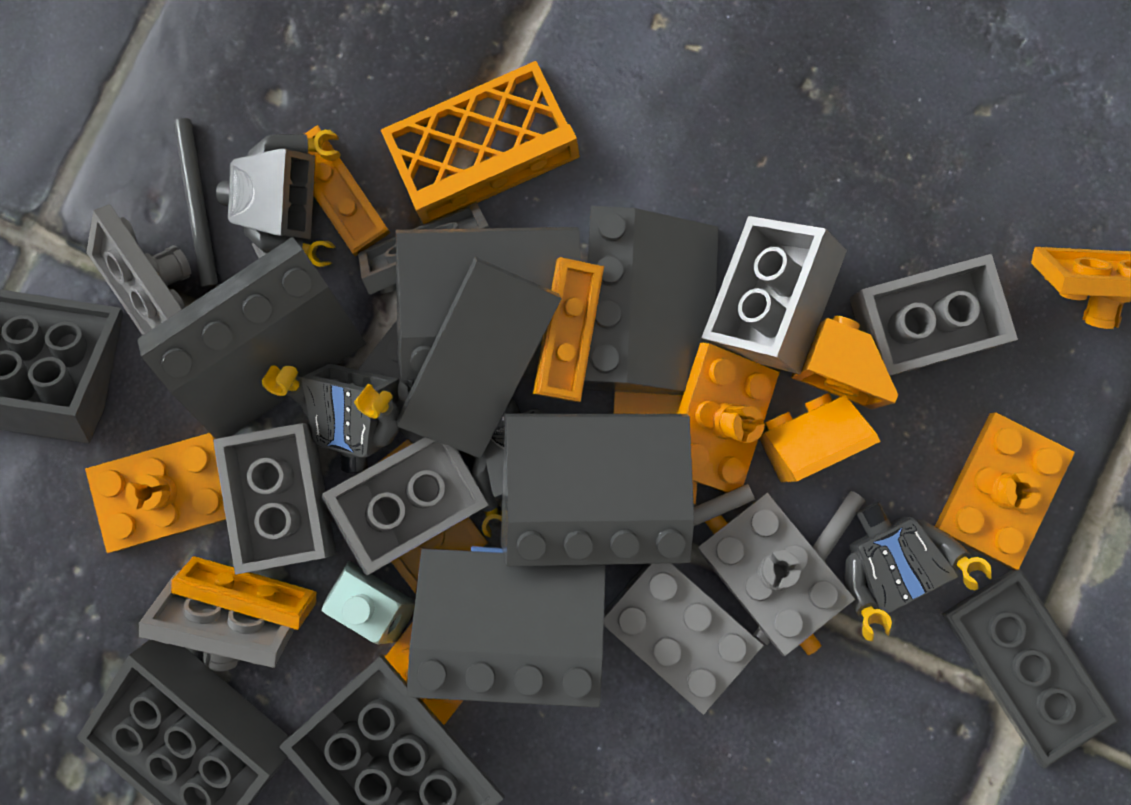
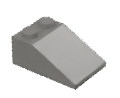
M426 437L324 492L321 497L365 576L488 506L457 449Z

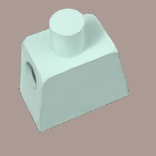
M348 561L327 595L322 611L369 641L379 645L398 641L414 614L415 600L372 574L365 576L359 566Z

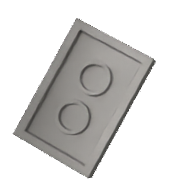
M111 204L93 210L86 253L141 334L144 335L185 308L179 294L173 289L169 290L167 286L190 277L191 269L188 260L181 249L178 250L177 246L174 245L153 256L149 253L144 254L136 242L135 232L131 224L125 217L120 218Z
M768 493L697 548L782 656L790 653L855 600Z
M180 570L175 572L139 622V637L203 651L204 665L209 664V669L214 671L233 669L240 660L275 668L295 630L287 626L171 593L172 579Z

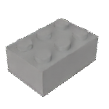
M748 216L701 338L707 343L756 363L800 374L847 250L825 228Z
M992 254L868 287L849 298L856 322L860 324L859 330L871 334L890 376L1018 340Z
M300 423L213 440L235 575L336 555L329 511L321 499L322 494L325 492L318 446L313 440L311 425Z
M672 563L645 564L604 610V626L703 715L764 646Z

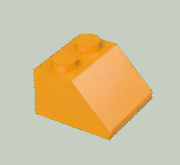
M834 316L833 320L826 318L819 323L801 373H792L791 376L792 379L838 397L846 395L851 402L869 409L894 404L898 397L897 390L871 334L860 331V324L843 316Z
M829 393L805 403L808 412L792 418L788 411L765 422L768 431L763 432L759 438L780 482H797L881 442L877 433L846 395L832 400Z

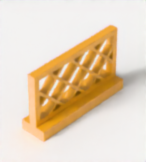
M537 61L381 129L423 225L475 202L479 203L580 157L577 137L571 125L567 124ZM532 77L534 78L538 89L533 101L512 95L517 84ZM487 97L501 101L493 119L474 113L478 101ZM542 98H544L547 106L540 104ZM508 104L529 110L522 128L502 122ZM536 113L552 117L558 127L543 135L529 130ZM447 115L462 118L454 136L435 130L440 118ZM470 121L490 127L482 145L462 139ZM497 130L518 136L512 149L501 152L490 148ZM409 132L422 135L415 154L398 149L394 139ZM431 139L450 144L443 163L423 157ZM458 148L478 153L474 166L465 170L451 166ZM404 160L411 162L408 169L406 167ZM419 165L439 171L433 184L417 191L413 179Z

